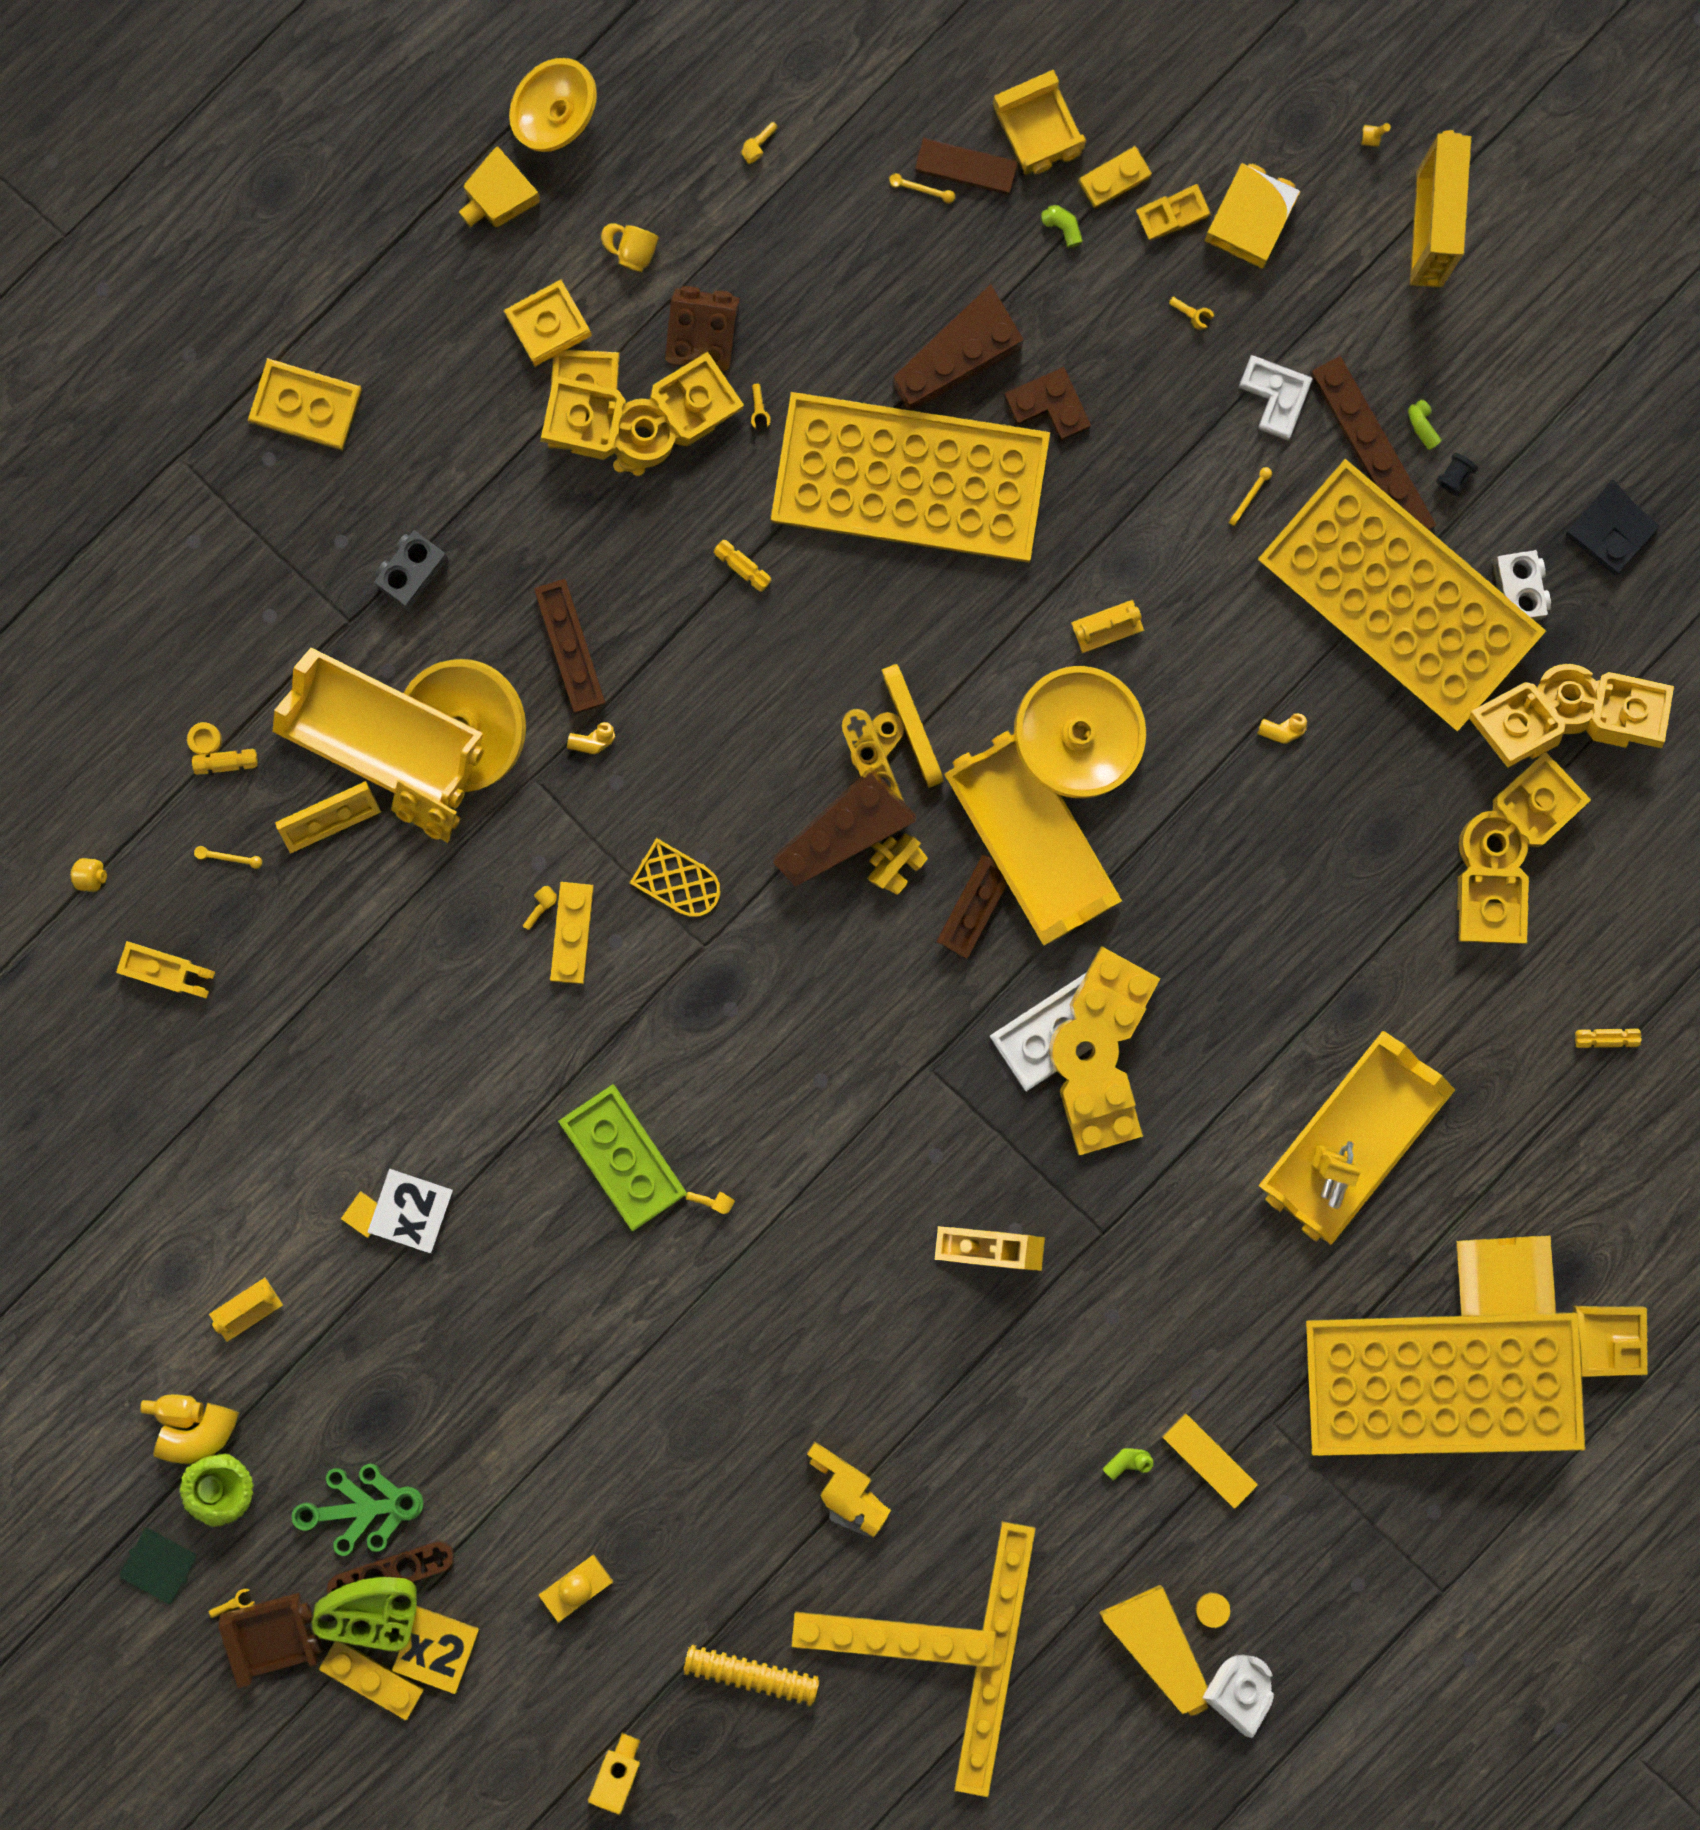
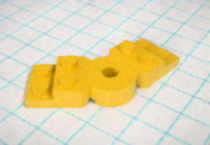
M708 352L655 383L650 399H635L627 403L619 390L554 376L540 442L572 448L571 453L602 460L615 453L623 462L631 466L648 468L663 462L671 453L674 444L689 446L712 432L716 425L741 411L744 404ZM645 427L649 429L651 436L647 438L640 437L635 429Z
M1562 664L1546 671L1538 687L1525 682L1471 711L1469 719L1507 767L1516 764L1528 756L1534 759L1558 746L1563 734H1577L1585 730L1594 741L1626 748L1630 741L1662 748L1666 738L1674 686L1611 672L1602 675L1600 680L1596 681L1592 677L1593 673L1588 669L1574 664ZM1564 697L1570 698L1573 701L1566 700Z
M1547 752L1537 758L1493 799V811H1486L1477 815L1465 825L1461 832L1459 851L1463 862L1468 868L1458 876V942L1527 944L1529 877L1519 866L1527 855L1528 847H1540L1545 844L1591 801ZM1489 836H1496L1500 839L1502 844L1500 852L1495 853L1488 849L1487 838Z
M1102 946L1069 1004L1074 1018L1058 1026L1051 1037L1049 1045V1055L1054 1068L1067 1079L1060 1089V1094L1078 1155L1143 1137L1127 1074L1115 1068L1119 1055L1118 1041L1131 1038L1147 1009L1145 1006L1160 978ZM1088 1041L1092 1047L1091 1055L1086 1059H1079L1076 1055V1047L1079 1043Z

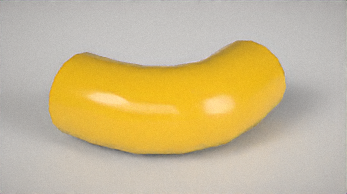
M207 1403L203 1418L194 1429L186 1431L164 1425L158 1436L153 1456L168 1462L193 1464L201 1458L213 1456L228 1441L234 1430L239 1412Z

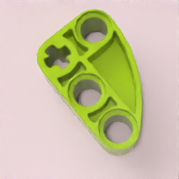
M394 1577L371 1578L345 1585L326 1595L315 1604L312 1621L313 1631L318 1637L327 1640L388 1651L401 1650L408 1644L417 1607V1589L410 1580ZM406 1596L410 1600L405 1603H398L394 1598ZM330 1614L336 1619L331 1622H325L320 1617ZM363 1620L369 1623V1625L364 1628H358L354 1623ZM391 1628H398V1631L391 1632Z

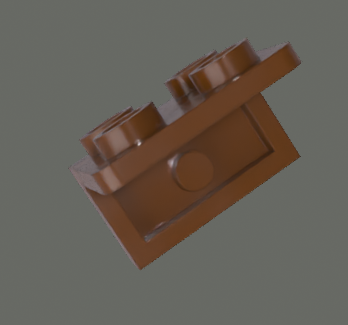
M683 286L681 289L675 288L670 305L665 352L666 361L670 364L685 366L708 352L720 371L728 370L731 362L734 327L739 310L740 297H733V294L727 291H714L713 294L700 292L699 288L693 286Z

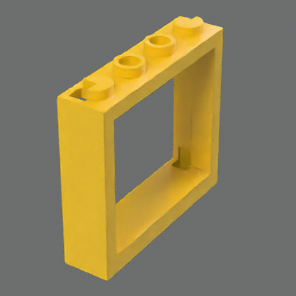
M1446 130L1442 134H1437L1417 170L1410 285L1443 288L1465 254L1471 136L1454 133V130Z

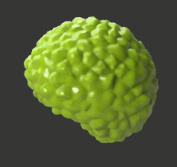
M219 1454L201 1458L190 1467H187L186 1472L183 1473L179 1490L185 1510L189 1511L194 1518L211 1527L223 1526L224 1524L234 1522L243 1516L244 1511L250 1506L251 1496L253 1495L251 1489L254 1488L252 1477L245 1466L230 1454Z

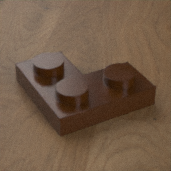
M1064 367L1004 393L1005 400L1017 425L1047 412L1060 441L1091 427Z

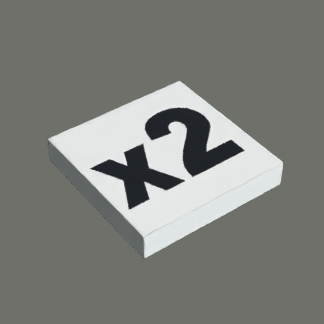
M389 1169L368 1233L431 1253L453 1190Z

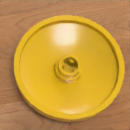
M448 660L424 669L407 686L403 694L483 733L480 747L484 748V754L478 765L473 766L462 789L464 792L479 790L496 783L516 764L525 742V713L516 690L497 670L474 660Z
M1071 666L1047 674L1029 689L1016 713L1014 739L1022 764L1039 784L1051 792L1065 797L1092 798L1117 788L1137 768L1145 748L1146 725L1137 699L1123 682L1097 668Z

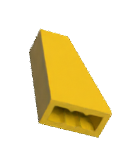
M1161 1585L1099 1612L1103 1621L1182 1714L1189 1712V1715L1192 1716L1208 1708V1702L1202 1698L1208 1687Z

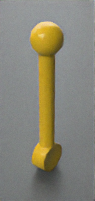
M899 174L891 175L889 180L890 185L894 188L904 186L943 198L946 203H951L955 199V194L951 190L943 192L906 181Z
M1264 467L1260 470L1259 479L1229 521L1231 525L1235 526L1264 481L1272 477L1270 468Z
M203 846L197 847L194 851L195 857L200 860L209 857L249 864L254 869L262 866V859L259 856L247 858L208 851Z

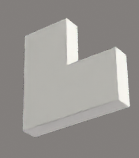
M1251 355L1239 388L1269 399L1258 429L1289 440L1312 378Z

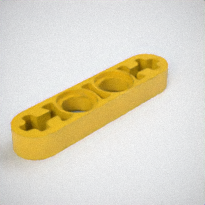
M894 664L882 669L886 686L899 718L903 722L905 733L928 788L943 783L944 779L898 665Z
M860 709L850 710L843 717L842 731L860 775L862 776L872 767L880 777H885L890 781L891 789L904 801L870 716ZM856 716L858 720L864 719L866 722L862 726L864 737L871 734L873 739L863 740L855 746L853 741L859 740L858 734L855 729L849 730L847 727L851 724V717ZM867 746L874 747L879 754L877 761L873 764L862 762L859 756L862 748Z

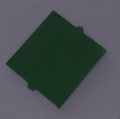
M145 1527L136 1546L129 1550L130 1557L119 1577L171 1604L182 1583L188 1581L186 1576L198 1555L154 1530Z

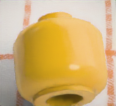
M81 858L75 862L71 869V881L77 890L96 892L100 889L101 883H105L107 879V872L103 870L102 862L96 859Z

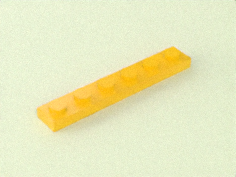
M795 1612L792 1647L993 1667L996 1632Z

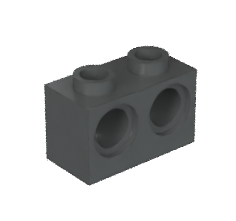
M413 530L410 536L407 534L402 536L395 546L396 554L390 562L387 560L382 562L374 575L377 577L374 581L376 586L408 611L448 561L446 553L415 530ZM417 548L427 550L426 559L420 563H414L410 559L411 553ZM397 574L407 576V583L401 589L391 587V580Z

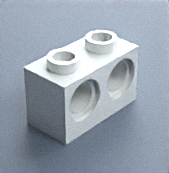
M1537 550L1497 556L1492 561L1497 589L1520 609L1519 597H1529L1533 602V610L1523 611L1534 621L1542 620L1548 615L1547 610L1551 609V599L1548 590L1544 591L1542 578H1545V565L1542 558L1538 559ZM1515 564H1521L1527 569L1528 576L1526 579H1519L1514 575L1513 566Z

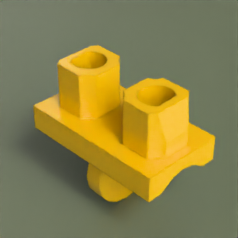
M904 833L898 842L889 836L883 845L879 842L871 845L876 853L869 862L876 868L867 879L874 885L898 895L908 882L898 873V870L906 863L913 870L917 871L928 859L918 847L921 843L915 837H910Z

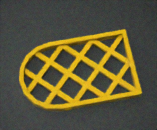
M658 838L655 839L630 881L631 885L674 909L675 912L689 917H701L711 912L717 905L720 897V884L716 875L704 864H700ZM657 845L659 857L649 859ZM661 845L674 853L663 856ZM680 856L695 865L683 867ZM676 857L679 869L667 871L664 860ZM661 861L663 873L651 876L649 864ZM645 865L648 877L637 879ZM700 868L712 877L703 879ZM696 869L699 880L687 883L684 871ZM681 873L683 884L671 887L668 876ZM665 877L667 889L655 891L653 879ZM649 881L651 892L637 883ZM715 881L717 893L707 895L704 883ZM700 884L703 896L691 899L688 887ZM684 888L687 900L675 903L672 891ZM669 892L671 903L657 895ZM716 897L714 903L710 906L708 899ZM704 900L707 910L695 913L692 903ZM688 904L690 913L677 907Z

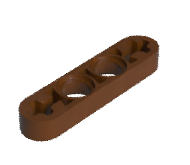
M435 1541L341 1572L333 1576L328 1582L327 1594L333 1592L334 1588L339 1585V1579H342L344 1584L356 1581L353 1575L355 1573H359V1581L365 1580L366 1573L371 1568L381 1570L384 1577L404 1578L411 1582L443 1572L452 1565L455 1557L454 1550L447 1542ZM436 1547L439 1548L440 1552H447L448 1557L443 1560V1566H439L437 1561H433L425 1565L429 1571H422V1561L417 1554L418 1552H423V1559L433 1555L434 1548ZM411 1558L415 1562L416 1571L412 1576L405 1577L399 1573L397 1565L400 1559Z

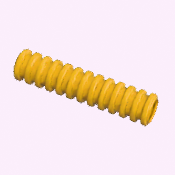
M693 1644L688 1649L683 1669L686 1675L692 1672L695 1673L694 1676L697 1678L703 1675L705 1680H709L711 1677L715 1678L717 1683L723 1680L725 1685H730L731 1682L735 1683L737 1688H740L741 1685L746 1686L745 1689L748 1691L751 1688H755L756 1693H760L762 1690L766 1691L768 1696L774 1693L776 1698L786 1696L788 1701L794 1698L800 1704L802 1701H806L807 1706H811L812 1703L814 1704L819 1685L818 1676H813L812 1679L808 1678L807 1673H803V1676H801L795 1670L793 1673H789L787 1668H783L781 1671L777 1670L775 1665L769 1668L767 1663H763L762 1666L757 1665L755 1660L749 1663L747 1658L744 1657L742 1660H738L736 1655H732L730 1658L726 1657L727 1654L724 1652L718 1655L716 1650H712L711 1653L706 1652L704 1647L698 1650L696 1645Z

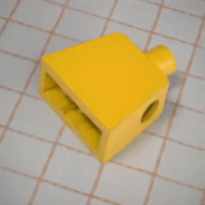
M497 146L464 184L465 193L471 201L458 213L469 227H472L484 216L494 227H499L539 203L540 198L537 190Z
M622 1734L615 1752L608 1750L588 1803L620 1815L640 1763L634 1760L641 1742L640 1740ZM616 1763L622 1764L625 1767L621 1779H616L611 1775Z

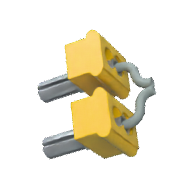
M1350 1141L1340 1151L1318 1145L1312 1161L1313 1166L1319 1169L1320 1174L1326 1178L1321 1197L1329 1199L1328 1205L1335 1209L1340 1208L1348 1185L1355 1187L1362 1172L1359 1164L1354 1162L1352 1152L1354 1144Z

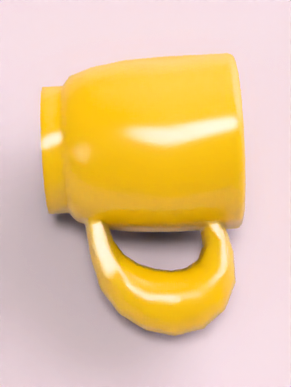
M615 223L608 224L601 232L603 246L606 250L618 256V264L637 272H643V269L648 266L659 240V236L631 225H626L624 228ZM617 232H622L623 235L619 249L616 250L613 245V238Z

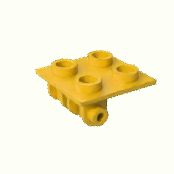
M398 779L391 811L395 812L396 816L402 821L412 822L421 827L431 838L441 839L448 843L452 828L456 829L461 821V818L457 816V812Z

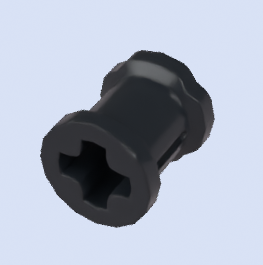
M1455 452L1451 456L1452 462L1444 474L1438 476L1436 483L1447 492L1459 496L1463 491L1461 489L1471 473L1477 472L1478 467L1464 455Z

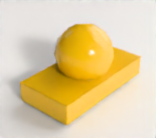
M593 1554L541 1592L539 1597L557 1622H560L610 1585L613 1580Z

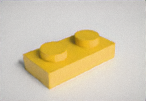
M1136 146L1079 178V183L1096 209L1151 177L1152 173Z

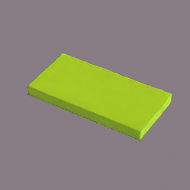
M614 1084L558 1121L632 1232L687 1195L686 1190Z

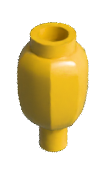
M170 1394L164 1395L156 1401L143 1400L141 1403V1413L154 1415L158 1422L163 1425L189 1428L194 1422H201L204 1415V1405L197 1402L191 1396Z

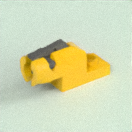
M814 1442L807 1452V1455L812 1457L809 1463L825 1474L829 1469L834 1472L820 1494L826 1507L830 1509V1520L867 1537H874L891 1509L883 1505L871 1491L868 1494L864 1492L871 1481L868 1476Z

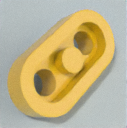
M887 712L878 715L872 721L886 757L900 742L904 733L902 720L897 715ZM890 723L894 727V731L891 734H884L881 730L883 724ZM862 734L854 745L857 746L863 740L873 739L871 734L867 737H864V734ZM867 746L861 749L859 756L865 764H873L877 761L879 754L874 747ZM864 749H870L874 756L870 760H864L861 757V752ZM851 753V761L854 767L858 769Z

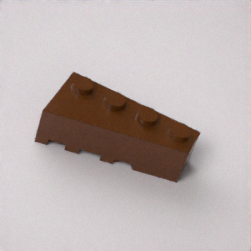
M991 284L893 376V386L907 410L914 411L1022 349L1024 339Z

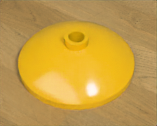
M569 58L551 59L531 70L516 89L510 106V124L516 138L528 148L540 152L560 149L576 139L589 123L596 105V84L591 73L582 64Z

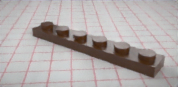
M1338 356L1312 370L1310 374L1370 480L1428 530L1435 528V521L1342 357Z

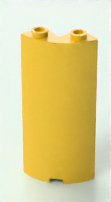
M310 648L293 668L292 690L274 710V733L395 793L398 779H401L449 808L453 807L456 809L461 804L465 794L462 789L473 766L478 765L484 754V748L480 747L483 737L482 732L313 648Z
M1006 731L992 739L991 741L994 746L985 752L973 757L968 752L952 762L954 768L944 775L1044 946L1122 902L1061 795L1046 789L1028 773L1018 755L1014 734L1011 735L1009 731Z
M1382 1031L1259 1184V1187L1268 1194L1265 1201L1279 1212L1284 1208L1304 1224L1301 1230L1317 1242L1321 1237L1332 1245L1453 1094L1455 1089L1441 1074L1419 1061L1406 1045ZM1350 1141L1354 1144L1352 1148L1354 1162L1359 1164L1362 1172L1355 1187L1348 1185L1340 1208L1335 1209L1328 1205L1329 1199L1321 1197L1326 1178L1320 1174L1319 1169L1313 1166L1312 1161L1318 1145L1340 1151Z
M1551 1236L1456 1241L1461 1316L1556 1313Z

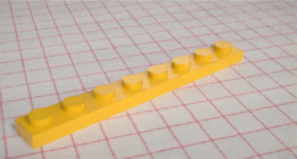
M1003 1521L1001 1524L983 1630L996 1632L993 1667L976 1665L955 1791L986 1797L989 1794L1035 1527Z

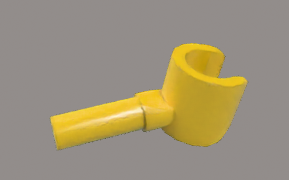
M772 122L755 139L750 138L744 143L742 155L748 164L757 161L763 156L764 153L759 146L778 128L775 123Z
M1388 123L1380 127L1363 125L1361 145L1379 147L1381 136L1388 132L1391 126Z
M1174 297L1169 302L1170 305L1187 314L1191 318L1192 325L1198 330L1207 328L1205 324L1199 321V314H1203L1209 319L1214 318L1213 312L1208 308L1196 310Z
M753 384L755 412L751 417V424L756 429L754 419L757 415L762 414L767 418V427H769L770 416L764 411L760 384Z
M544 886L534 894V897L540 904L523 924V927L527 930L531 929L545 910L556 903L557 895L550 886Z
M687 1192L686 1200L704 1204L722 1214H727L735 1203L734 1199L722 1192L718 1193L715 1200L692 1192Z
M249 1589L239 1590L235 1598L209 1610L211 1618L238 1607L242 1609L252 1606L255 1601L248 1605H242L238 1600L239 1595L249 1591Z

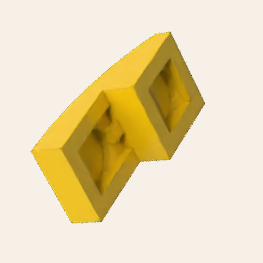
M1198 184L1168 198L1164 196L1136 210L1149 240L1170 234L1211 216Z

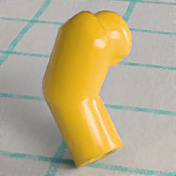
M1298 713L1293 714L1290 719L1279 725L1263 719L1257 734L1286 744L1304 734L1307 719L1304 715Z
M603 722L598 724L597 729L588 736L570 733L567 749L598 754L613 742L615 738L614 728L611 724Z

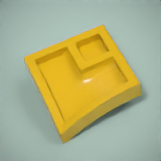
M1573 1306V1313H1578L1582 1377L1648 1375L1646 1307Z

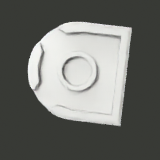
M1248 1655L1233 1656L1220 1667L1202 1698L1244 1736L1253 1738L1273 1702L1274 1693L1271 1692L1270 1679L1272 1673L1265 1662L1257 1657Z

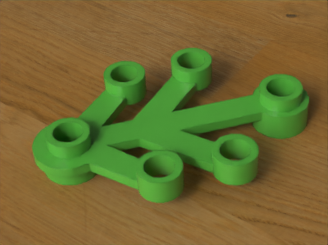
M370 1463L360 1469V1480L365 1484H373L389 1498L374 1500L351 1482L343 1469L333 1468L326 1475V1483L331 1488H338L355 1503L317 1508L312 1503H302L293 1510L292 1522L296 1528L306 1531L314 1528L319 1521L357 1517L345 1534L336 1538L333 1544L334 1551L338 1555L346 1556L354 1550L355 1541L376 1514L390 1513L380 1529L372 1532L367 1538L369 1549L378 1552L387 1546L389 1536L402 1520H412L421 1513L424 1504L423 1497L413 1487H396L381 1475L377 1465ZM366 1468L375 1470L376 1476L373 1480H367L364 1477ZM333 1472H339L342 1475L343 1479L340 1484H334L331 1481ZM409 1497L412 1499L413 1506L411 1509L407 1510L401 1506L402 1498ZM303 1510H310L312 1512L313 1519L311 1522L302 1520L301 1513ZM374 1535H380L383 1538V1545L381 1547H375L372 1544L371 1540ZM341 1539L349 1541L350 1548L348 1551H341L339 1549L338 1543Z

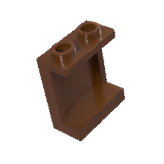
M300 1593L221 1614L218 1627L238 1688L251 1685L252 1677L306 1661H308L310 1667L317 1665L318 1653H322L320 1638L315 1633L312 1634L309 1625L313 1621L311 1609L308 1602H302Z

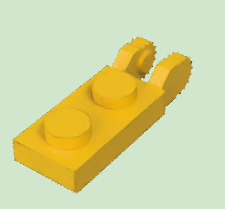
M126 941L116 971L118 974L179 993L184 991L206 999L209 991H206L205 988L184 984L188 971L206 979H213L215 971L193 965L191 961Z

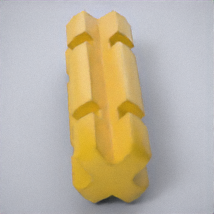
M722 540L714 549V554L722 561L726 560L727 565L746 581L750 580L751 585L758 591L762 592L770 584L771 577L763 570L759 571L758 566L739 550L735 551L734 546L727 540Z
M254 749L241 750L239 754L237 751L210 753V757H206V754L194 755L192 757V768L197 775L208 774V770L217 773L240 770L241 766L244 769H252L258 765V757Z
M1591 1029L1577 1030L1575 1033V1044L1578 1048H1589L1594 1045V1048L1623 1047V1045L1625 1047H1638L1641 1045V1031L1639 1029H1625V1031L1622 1029H1595L1593 1032H1591Z

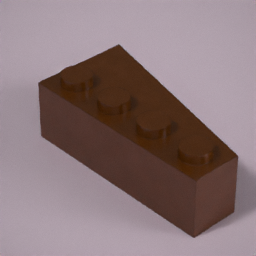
M870 767L774 856L773 863L797 886L916 821V814Z

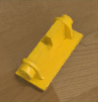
M1133 600L1071 622L1082 653L1144 631L1140 621L1142 619L1139 608L1135 607Z
M264 1277L211 1312L209 1316L213 1320L212 1325L218 1334L221 1333L226 1342H228L283 1306L266 1277Z

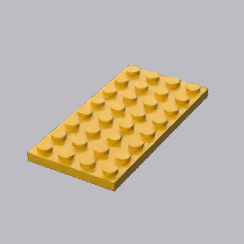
M791 392L771 522L1030 563L1050 432Z
M1346 459L1258 558L1262 564L1456 731L1469 719L1471 711L1480 707L1546 632L1544 628Z
M1578 1313L1306 1321L1312 1455L1585 1450Z

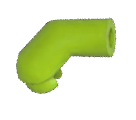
M1057 205L1050 206L1042 212L1041 219L1045 226L1053 227L1056 225L1063 230L1067 248L1083 244L1074 215Z
M1419 400L1415 405L1412 404L1409 407L1408 415L1415 433L1429 450L1437 446L1441 442V438L1425 418L1431 414V407L1426 401Z
M1124 1448L1102 1470L1114 1481L1125 1469L1138 1470L1141 1473L1149 1472L1153 1468V1459L1143 1449Z

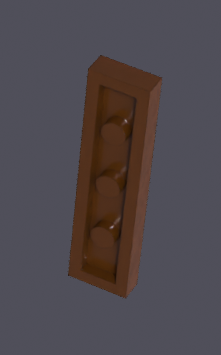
M566 579L534 588L574 714L606 705Z

